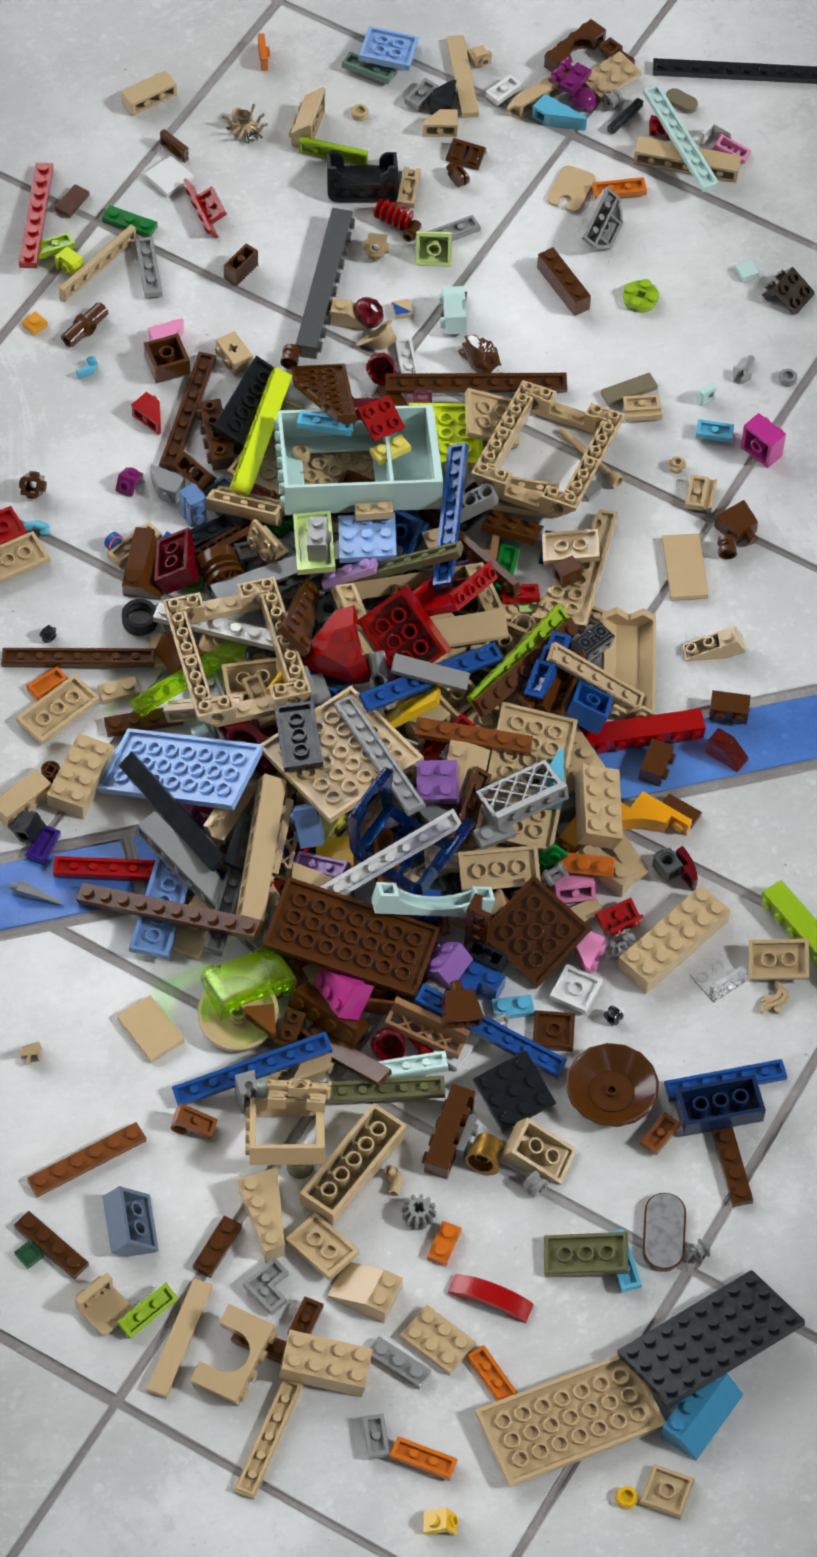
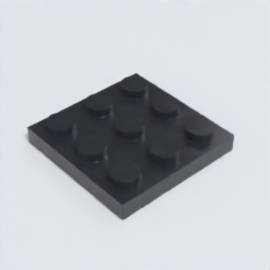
M526 1050L472 1080L502 1133L514 1128L518 1121L527 1117L532 1118L556 1104Z

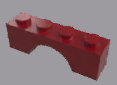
M249 720L217 727V730L229 741L241 740L248 743L261 744L269 739L260 732L256 724H252ZM262 754L255 767L260 775H273L278 772Z

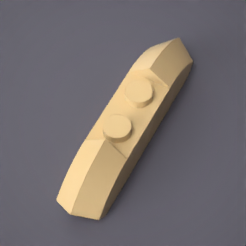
M548 76V78L543 79L538 84L517 94L509 103L507 111L513 117L521 118L532 112L533 105L544 94L556 98L565 92L558 88L559 82L550 83L548 81L550 76Z

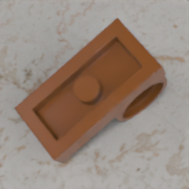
M181 1103L175 1109L170 1128L178 1134L193 1132L210 1140L213 1137L218 1119Z

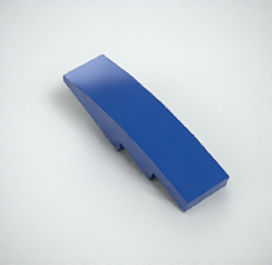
M552 631L548 645H544L540 659H536L524 695L539 699L544 698L559 670L555 663L547 661L551 645L557 642L568 649L572 640L571 635Z

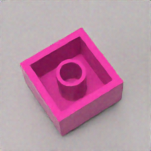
M758 413L744 425L740 447L765 467L769 468L783 455L786 433L770 422L767 417Z

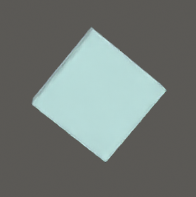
M751 260L735 265V271L742 282L759 276V272Z
M711 383L700 389L697 402L700 405H704L716 397L717 386Z

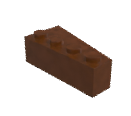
M455 1084L451 1085L448 1097L445 1099L442 1107L441 1117H438L435 1125V1134H432L430 1137L429 1151H425L422 1158L424 1172L448 1179L456 1157L457 1145L469 1114L472 1115L474 1111V1090Z

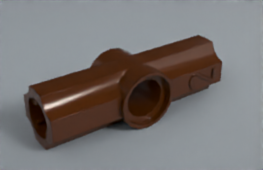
M101 302L96 303L85 314L80 313L75 317L73 325L61 335V340L67 347H74L85 335L91 336L94 333L97 324L109 314L105 305Z

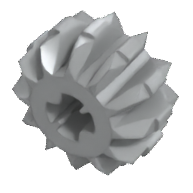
M421 1193L419 1198H416L413 1194L411 1200L406 1199L404 1201V1205L401 1207L402 1219L407 1221L408 1227L414 1224V1228L417 1230L420 1225L424 1229L427 1227V1224L432 1225L433 1218L436 1217L435 1203H430V1197L423 1199Z

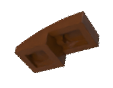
M611 37L598 48L606 59L620 51L635 64V59L625 53L623 46Z

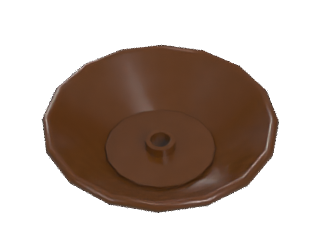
M605 1043L589 1047L574 1059L567 1071L566 1091L571 1104L584 1118L598 1125L621 1127L636 1123L651 1111L658 1098L659 1080L654 1066L641 1052L626 1045ZM608 1090H614L615 1092L610 1093Z

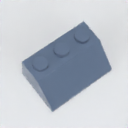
M119 1186L102 1196L111 1253L130 1257L159 1251L150 1194Z

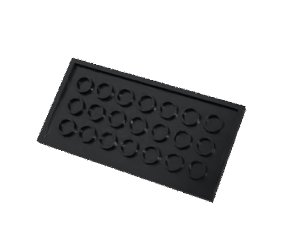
M750 1270L620 1348L617 1352L618 1357L670 1408L805 1326V1320L753 1270Z

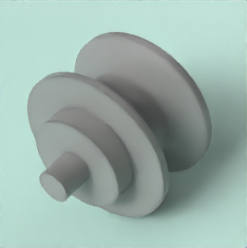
M699 1238L697 1245L690 1244L689 1257L702 1262L703 1255L710 1257L711 1243H707Z

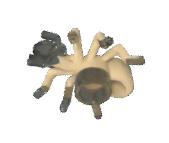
M252 104L250 112L241 107L234 108L232 110V121L234 124L231 123L228 117L222 115V119L226 120L229 125L226 129L230 130L232 135L237 133L235 137L238 140H241L244 132H247L245 137L247 144H249V141H254V137L262 139V135L257 132H261L264 127L268 126L267 123L261 124L260 128L254 127L259 125L261 118L265 116L264 113L258 117L256 122H251L255 104Z

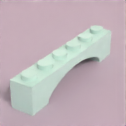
M376 882L371 901L374 912L377 914L466 917L467 907L475 893L483 896L482 910L489 913L492 912L495 898L491 887L472 886L470 890L454 895L422 896L403 891L397 887L396 883Z

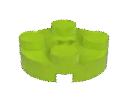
M637 280L625 285L623 302L628 309L631 310L633 308L639 313H645L655 308L659 292L651 284L650 280Z

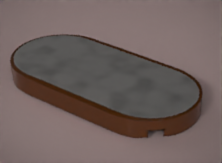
M658 1193L652 1196L647 1201L644 1210L643 1258L650 1267L661 1272L671 1271L680 1265L685 1252L686 1208L682 1200L671 1193Z

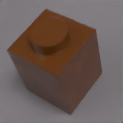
M573 555L553 564V576L562 588L582 580L583 566Z

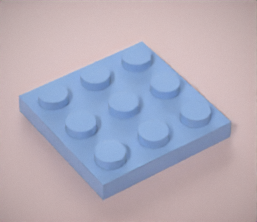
M369 26L358 61L395 68L401 71H409L419 37Z
M393 513V519L356 521L355 515L338 516L340 563L360 562L363 559L374 557L377 561H383L397 557L395 513Z

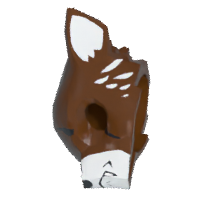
M466 335L464 337L466 341L465 343L462 342L463 347L457 352L468 361L475 372L505 373L500 363L497 347H494L492 341L484 338L479 339L477 335Z

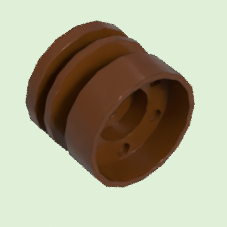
M227 544L212 546L205 550L198 558L200 571L210 592V585L244 573L235 549Z

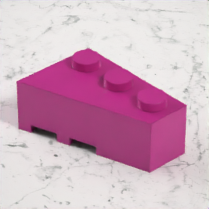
M320 968L314 981V985L337 1017L359 1020L374 986L367 985L362 980L324 968Z

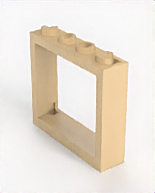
M287 1097L286 1109L267 1108V1098H250V1106H246V1118L250 1119H246L245 1155H249L250 1165L325 1164L324 1112L307 1111L306 1101L310 1098ZM316 1116V1144L256 1145V1117Z

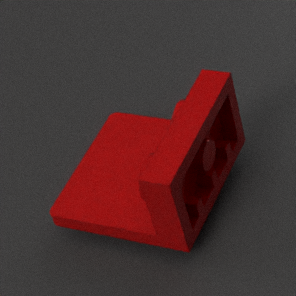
M389 395L355 410L356 421L360 419L363 421L373 442L405 428Z

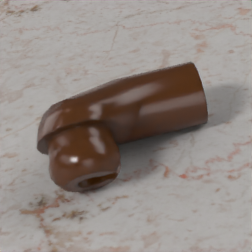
M523 694L515 700L520 706L539 710L536 707L537 702L529 701Z

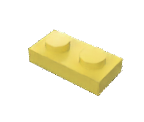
M402 435L389 440L391 460L411 451V445ZM385 442L370 449V455L379 465L387 463Z

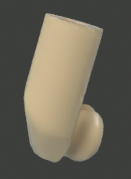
M387 1165L384 1173L391 1182L388 1193L398 1196L403 1176L396 1167Z

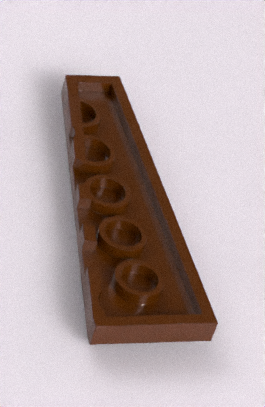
M307 579L299 586L277 629L303 657L310 652L320 593L316 585Z

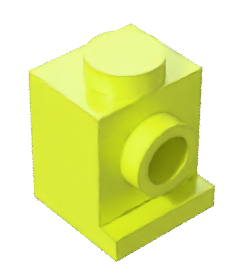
M67 246L55 256L56 268L58 270L61 268L65 273L74 275L83 267V257Z

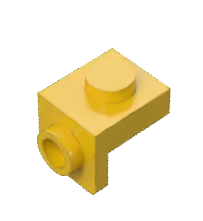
M447 1507L424 1512L423 1533L432 1535L448 1532L451 1535H457L459 1520L456 1513Z

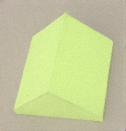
M416 231L415 265L451 266L452 232Z

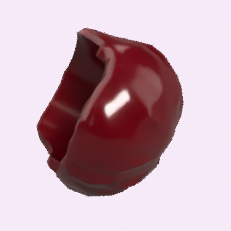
M384 352L373 354L366 364L368 376L378 385H385V374L396 373L397 363L393 356Z
M382 1028L372 1037V1052L381 1061L402 1058L406 1051L405 1037L394 1028Z

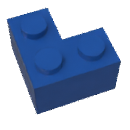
M472 960L459 980L462 982L463 989H473L476 996L479 994L492 1000L498 999L505 988L506 975Z

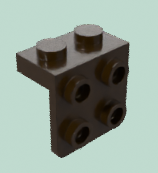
M792 266L785 271L783 269L775 275L776 279L765 286L766 290L762 296L767 300L776 295L793 315H796L813 297L815 292Z

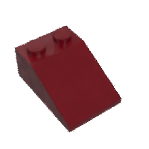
M189 528L156 540L154 581L166 595L199 582V565Z

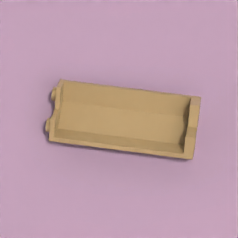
M615 607L602 613V624L615 635L611 647L601 654V668L643 692L645 696L642 705L632 709L613 699L608 718L621 720L655 715L656 615L644 608L628 614Z

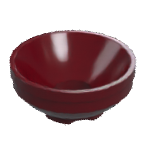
M362 297L356 301L354 313L358 321L368 328L378 327L384 319L383 307L378 300L371 297ZM371 304L374 305L378 312L372 309Z

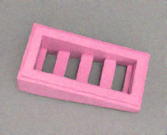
M723 134L719 136L712 149L735 155L743 153L741 164L746 162L751 150Z

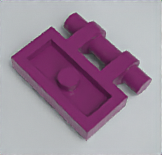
M567 57L559 63L557 69L552 71L548 81L552 84L555 81L559 82L558 88L573 96L589 78L592 70L578 62L574 66L570 65L573 60Z

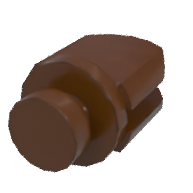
M451 162L446 166L447 175L458 188L470 182L469 174L461 165Z

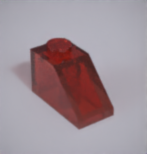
M719 727L707 742L706 753L737 773L749 759L735 737Z

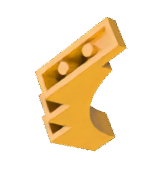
M642 791L631 807L621 802L623 830L646 829L665 833L669 826H671L675 831L685 835L691 830L692 819ZM576 816L559 836L558 846L568 849L570 853H576L582 846V844H577Z

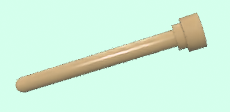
M560 428L559 433L584 455L587 448L565 428ZM601 462L598 469L607 476L608 483L613 488L620 486L624 477L619 472L611 471Z

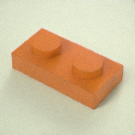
M442 1221L427 1255V1260L447 1267L462 1227Z

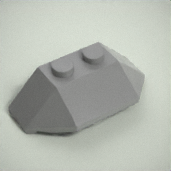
M605 187L589 206L577 231L580 238L594 249L610 250L623 225L620 205L621 198L609 187Z

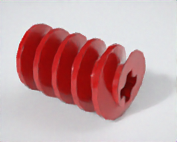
M380 199L374 209V217L376 219L380 218L382 222L386 221L389 225L392 224L393 227H398L399 230L407 229L412 222L414 211H410L407 214L408 208H404L401 211V205L395 208V202L389 205V199H386L384 203L383 199Z

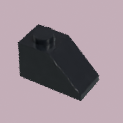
M451 80L433 89L432 96H428L427 107H430L429 114L433 115L440 109H452L457 80Z

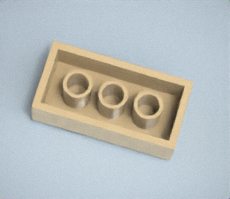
M78 733L47 793L48 807L84 819L98 793L96 787L115 754L114 745Z
M582 764L574 774L577 844L615 849L623 839L619 770Z
M289 1330L278 1378L362 1397L366 1387L373 1349Z

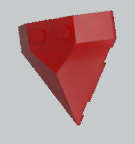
M354 605L336 610L312 639L310 652L304 657L300 654L303 666H307L309 670L352 684L370 682L371 671L369 662L365 659L356 625L359 623L357 622L358 617Z

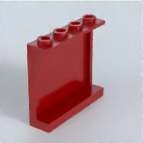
M489 561L470 577L454 580L453 587L435 590L433 587V575L415 589L413 593L429 617L459 611L498 579L491 561Z

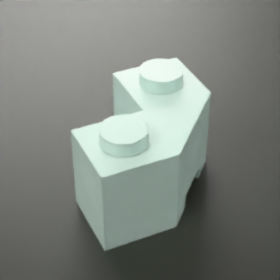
M464 286L442 287V293H439V304L443 305L444 317L440 318L441 328H444L445 334H467Z

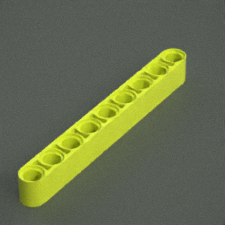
M278 367L272 370L230 484L231 490L245 497L250 494L274 429V418H278V411L281 409L292 378L291 374Z

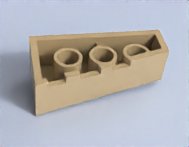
M277 1167L238 1179V1191L264 1261L267 1262L273 1258L285 1256Z

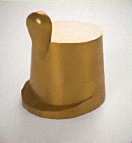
M488 1133L478 1134L465 1157V1162L471 1169L481 1174H497L500 1169L498 1162L499 1153L506 1145V1141L503 1139L500 1141L497 1137Z

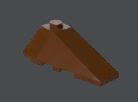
M135 527L122 582L124 596L161 600L162 589L154 581L156 558L154 529Z

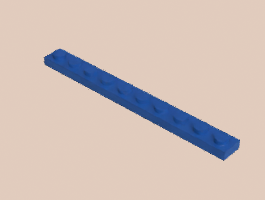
M466 442L448 446L437 547L457 542L459 538L468 453ZM449 560L435 565L433 578L435 590L453 587L456 560Z

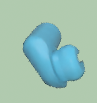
M89 356L86 359L87 364L85 368L76 370L78 379L94 374L98 366L96 357Z
M39 520L24 522L26 531L40 529V535L50 534L48 523Z

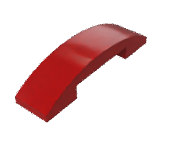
M455 1274L448 1290V1294L466 1301L468 1298L507 1312L506 1316L524 1323L527 1322L534 1303L503 1286L463 1274Z

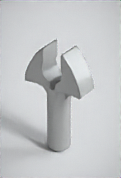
M749 355L741 368L733 367V381L741 374L743 376L740 384H744L751 379L752 374L748 373V370L755 360L754 356Z

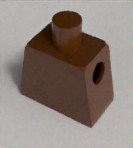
M745 500L716 515L714 527L722 534L734 535L736 537V544L746 540L752 545L758 540V536L755 534L758 521Z
M461 980L451 981L449 983L451 990L446 991L442 997V1029L480 1026L484 1015L475 991L473 989H463Z

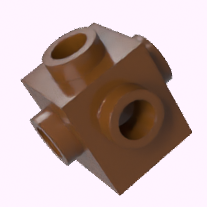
M29 471V473L23 475L19 481L20 495H26V498L30 499L40 497L43 492H46L47 481H44L45 476L40 475V472ZM32 482H36V487L32 485Z

